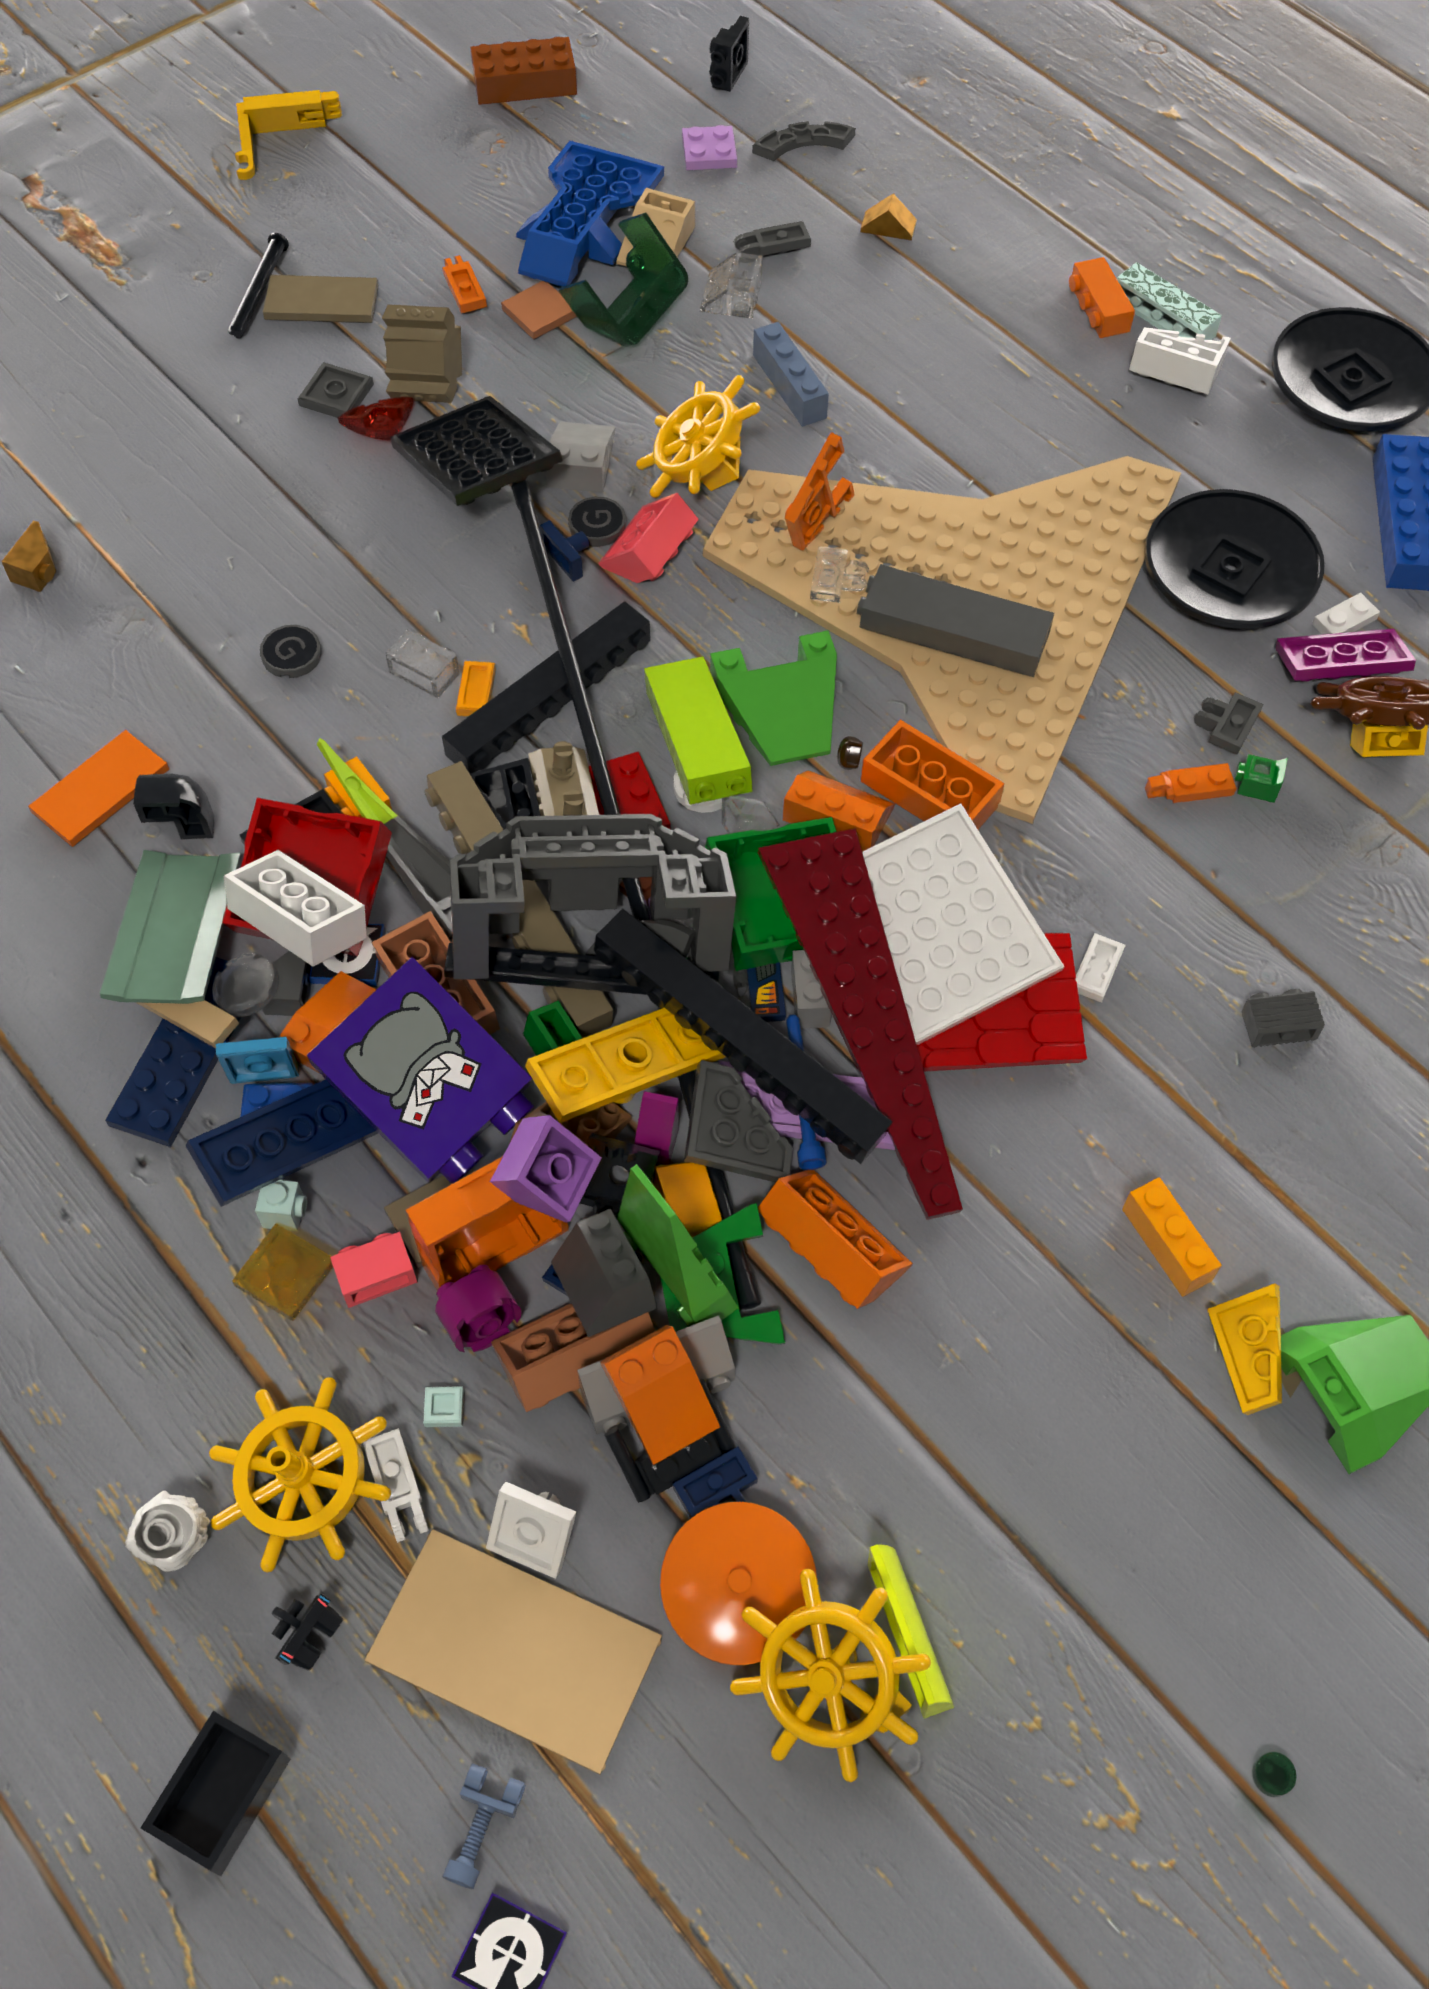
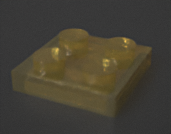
M275 1223L234 1277L232 1283L241 1291L289 1320L294 1321L329 1274L333 1264L329 1254Z

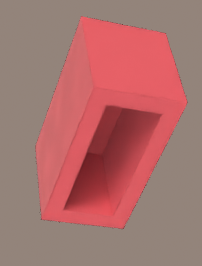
M400 1231L394 1234H380L372 1242L361 1246L345 1247L338 1254L330 1257L348 1308L417 1283Z

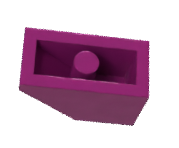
M644 1091L634 1144L660 1151L657 1166L660 1164L670 1165L679 1131L678 1098Z

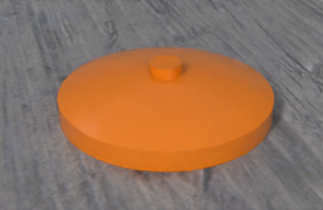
M728 1502L707 1508L696 1514L680 1528L666 1551L660 1579L661 1598L666 1616L681 1640L699 1655L711 1661L727 1665L743 1666L760 1663L762 1652L768 1639L742 1619V1612L746 1607H753L778 1625L794 1610L805 1606L800 1574L804 1569H811L814 1571L817 1579L812 1553L797 1528L772 1509L748 1502ZM805 1627L797 1630L791 1636L797 1639Z

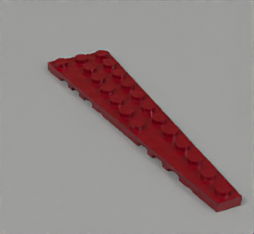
M856 828L758 848V855L773 888L776 889L782 901V907L787 918L789 917L794 927L796 938L806 953L810 962L809 966L815 979L820 984V990L855 1066L859 1069L864 1079L870 1098L873 1099L877 1110L893 1122L888 1130V1134L894 1144L896 1155L906 1170L907 1179L926 1220L960 1213L963 1210Z

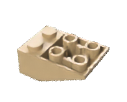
M646 188L636 203L616 264L666 278L695 228V201Z

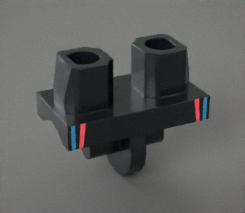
M322 1594L316 1595L300 1621L296 1618L304 1607V1604L294 1599L287 1611L277 1606L274 1608L271 1614L279 1620V1623L271 1634L282 1640L288 1629H293L276 1655V1660L284 1665L291 1663L307 1671L312 1669L322 1652L305 1641L310 1631L314 1627L331 1638L343 1621V1618L328 1605L331 1601Z

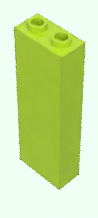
M704 657L644 668L646 693L689 804L692 805L752 792L750 763Z

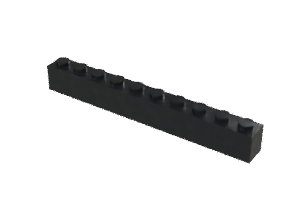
M623 908L596 934L594 952L602 963L616 968L622 973L627 983L641 988L648 994L649 999L656 1006L664 1007L671 1012L682 1027L686 1029L691 1028L701 1036L702 1041L707 1047L721 1052L728 1058L729 1063L736 1070L746 1072L751 1076L762 1091L768 1094L772 1093L782 1101L787 1111L793 1115H799L806 1120L817 1135L824 1138L827 1137L836 1144L838 1150L846 1158L855 1159L858 1163L862 1164L886 1136L893 1123L890 1119Z

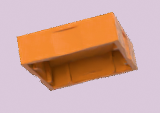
M502 1157L405 1210L423 1268L436 1290L445 1283L456 1282L469 1275L479 1265L485 1264L491 1270L497 1271L506 1264L527 1255L569 1231L568 1222L516 1203L494 1186L490 1180Z

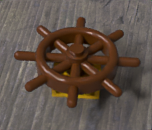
M1363 676L1346 681L1341 685L1327 682L1318 683L1316 690L1319 694L1333 697L1313 698L1311 701L1312 708L1316 710L1336 709L1340 714L1350 718V721L1353 723L1350 746L1362 757L1424 755L1429 724L1428 679L1417 680L1393 676Z

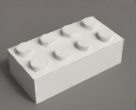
M279 850L224 875L227 908L311 966L322 963L367 939L365 906Z

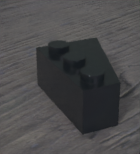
M528 758L470 773V776L503 830L506 829V823L517 816H541L536 796L537 791L534 786L535 780Z

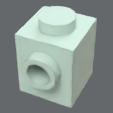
M278 1180L261 1188L255 1212L262 1227L298 1232L301 1217H304L306 1213L307 1196L303 1195L299 1183L295 1181Z

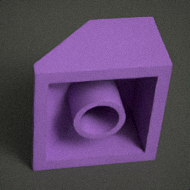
M550 1115L523 1118L490 1182L516 1203L561 1221L570 1222L602 1157Z

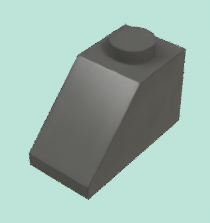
M291 951L285 953L263 970L268 984L266 995L264 993L258 1002H260L265 1015L293 1016L308 1000L311 965Z

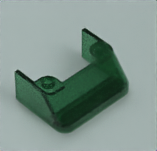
M646 212L622 220L618 224L633 245V248L627 254L626 265L634 279L608 308L605 307L586 280L561 287L558 290L586 328L623 346L639 343L688 285L686 269Z

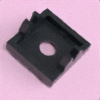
M592 1133L588 1138L587 1146L602 1158L579 1204L593 1207L595 1215L611 1209L617 1220L627 1182L622 1185L614 1183L609 1176L610 1169L614 1166H622L629 1174L630 1169L637 1164L653 1184L660 1151Z

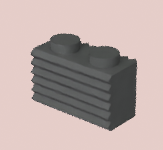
M1290 989L1282 995L1269 996L1266 992L1257 993L1247 999L1241 1011L1251 1046L1254 1048L1271 1044L1281 1045L1297 1041H1314L1318 1039L1325 1026L1314 991L1302 992L1300 989Z

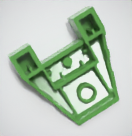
M829 630L799 636L798 661L748 671L740 648L710 653V673L724 705L732 713L738 726L741 725L748 733L749 740L770 766L830 754L837 653Z
M637 1164L630 1169L617 1218L625 1230L624 1234L634 1251L639 1249L681 1304L676 1311L688 1327L718 1315L722 1321L738 1309V1305L722 1281L713 1272V1268L708 1260L704 1259L697 1248V1244L673 1209Z

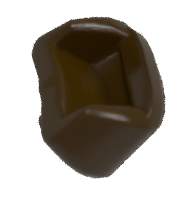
M847 736L841 741L837 752V761L841 768L852 770L859 767L863 747L862 741L852 736Z

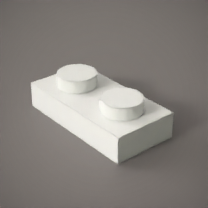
M1360 592L1315 616L1312 625L1322 635L1355 632L1377 620L1380 611Z

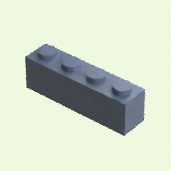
M779 321L754 329L753 356L800 425L803 427L826 419L829 393Z

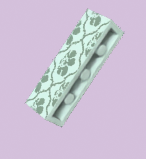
M1136 262L1117 277L1119 284L1135 310L1134 314L1156 328L1178 331L1179 337L1195 338L1196 334H1204L1205 340H1212L1216 337L1222 317L1221 314Z

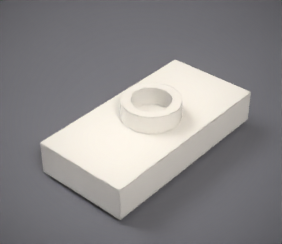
M1094 933L1075 978L1078 994L1102 1003L1126 945Z

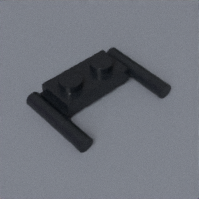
M704 1379L699 1381L720 1428L655 1465L652 1464L647 1453L634 1461L618 1428H613L604 1434L638 1503L646 1501L654 1493L656 1495L672 1487L673 1483L717 1459L723 1453L736 1448V1444Z

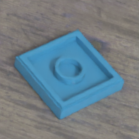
M287 1037L216 1044V1056L231 1084L296 1078L299 1076V1065Z

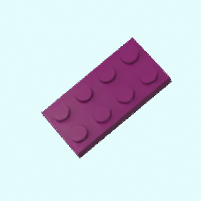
M1395 629L1277 638L1275 647L1295 681H1310L1321 678L1339 679L1344 676H1370L1371 674L1380 673L1398 674L1403 671H1414L1416 659Z

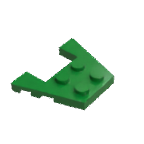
M757 1203L745 1207L693 1237L704 1259L708 1260L713 1268V1272L725 1285L737 1305L738 1301L726 1245L763 1237ZM661 1278L669 1325L673 1326L675 1332L687 1328V1324L676 1311L681 1304ZM738 1308L721 1321L726 1338L776 1345L785 1344L779 1310L741 1317Z

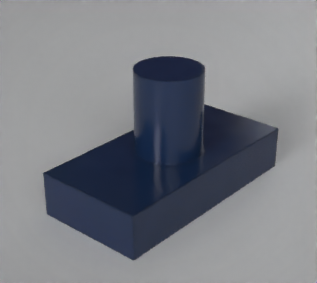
M550 520L541 524V534L549 555L573 582L582 578V557L578 552L589 547V540L585 533L580 531L565 538Z

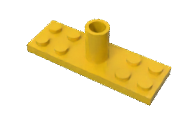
M662 1008L527 1059L525 1068L559 1123H562L612 1102L618 1104L628 1103L637 1092L697 1069V1065L701 1060L713 1063L726 1056L718 1050L715 1051L707 1047L702 1041L701 1036L691 1028L686 1029L682 1027L671 1012L666 1008Z

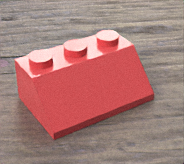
M678 493L644 505L598 564L603 569L635 583L646 580L654 581L664 572L663 566L665 563L677 555L679 552L677 547L681 542L692 535V528L699 519Z

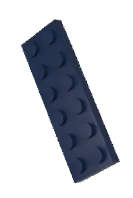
M215 957L204 1000L234 1016L239 1022L246 1008L242 1006V1011H235L228 1007L224 1000V989L228 980L236 971L243 968V972L248 971L247 967ZM162 1018L105 1120L108 1126L171 1147L218 1061L216 1048ZM233 1030L232 1033L226 1038V1040H225L223 1043H228V1041H229L230 1037L232 1036L234 1030Z
M325 1079L188 1140L185 1146L219 1205L222 1207L378 1134V1132Z

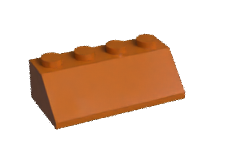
M805 1170L779 1178L758 1206V1212L764 1217L767 1226L779 1232L789 1242L790 1248L795 1253L804 1256L814 1266L815 1272L840 1291V1296L845 1302L855 1306L857 1309L874 1302L913 1264L815 1170Z

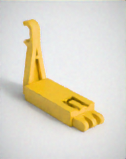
M314 90L243 97L244 102L236 103L242 151L235 153L236 161L240 164L243 162L248 163L247 168H239L236 171L238 179L248 180L255 175L252 134L326 127L325 119H336L342 116L338 92Z

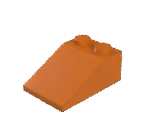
M340 971L295 1012L279 1037H287L297 1062L318 1072L311 1065L307 1054L373 994L376 989Z
M665 1325L600 1361L653 1465L720 1428L694 1367L673 1326Z

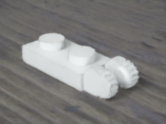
M399 1428L365 1441L363 1445L375 1483L388 1486L391 1490L390 1498L387 1501H381L385 1515L389 1516L397 1543L406 1540V1532L397 1511L411 1506L414 1513V1523L420 1534L429 1531L420 1505L423 1501Z

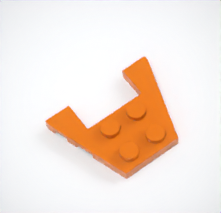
M833 432L828 436L796 498L789 505L785 513V521L792 544L802 551L824 529V525L821 523L829 515L835 517L840 512L841 508L838 505L843 500L849 502L855 495L852 482L843 477L831 492L827 476L845 451L842 437Z

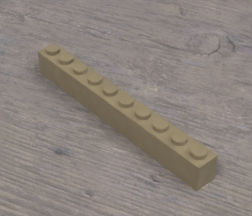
M462 761L427 775L428 788L425 789L426 798L431 807L436 806L439 810V819L445 831L450 830L454 836L453 842L458 853L466 855L473 851L474 844L493 831L497 834L503 831L499 821ZM522 880L525 906L524 913H520L519 933H512L515 949L579 954L555 913L550 910V905L536 882ZM543 986V994L547 1003L551 1004L559 1001L582 1038L612 1026L613 1009L602 991Z

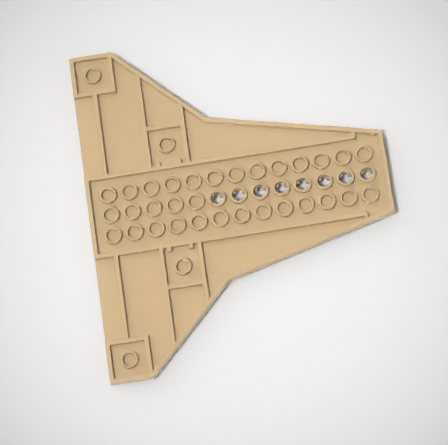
M1125 456L984 499L852 483L854 497L849 502L843 500L838 505L841 508L840 512L835 517L829 515L821 523L824 525V529L802 551L792 544L785 521V513L789 505L796 498L806 477L748 469L703 548V557L900 672L939 743L1005 783L1001 802L995 811L1033 824L1059 759L1145 561V544L1149 530L1157 516L1169 506L1181 472ZM828 480L831 492L839 481ZM748 519L758 520L754 521L752 524L748 523ZM774 528H783L785 530L775 532ZM829 545L838 546L835 547L833 550L828 549ZM856 554L865 555L860 559L855 558ZM890 563L892 565L889 567L907 572H917L924 577L945 581L949 584L1053 612L1054 618L1050 634L1034 677L860 628L861 615L857 614V607L862 596L866 597L868 594L866 587L870 575H876L880 564Z

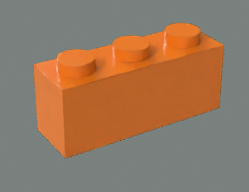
M1101 257L1074 263L1072 275L1069 277V287L1076 294L1081 309L1086 312L1092 328H1095L1098 336L1104 338L1130 332L1135 310L1106 259Z

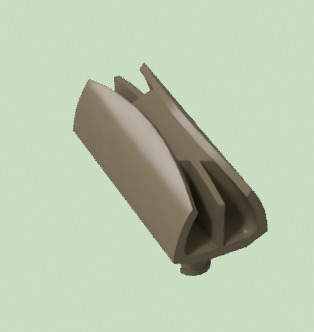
M560 741L553 748H542L528 754L532 775L535 780L534 786L537 791L536 796L541 816L599 815L584 749L573 747L566 741Z

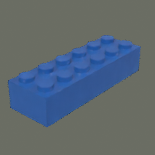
M1382 434L1372 460L1386 588L1429 591V437Z

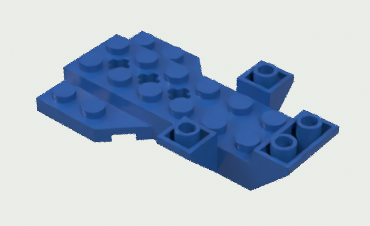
M569 140L548 167L549 178L558 193L549 204L530 216L516 233L517 238L526 240L518 274L567 288L578 274V263L588 249L590 259L613 265L617 260L622 243L610 230L607 223L618 209L636 205L646 188L654 190L664 177V166Z

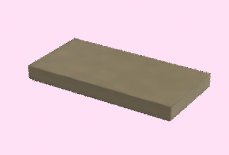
M270 275L263 309L264 319L372 323L378 291L377 278Z

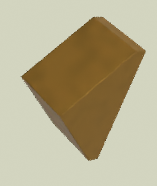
M893 193L866 210L860 232L912 241L917 219Z

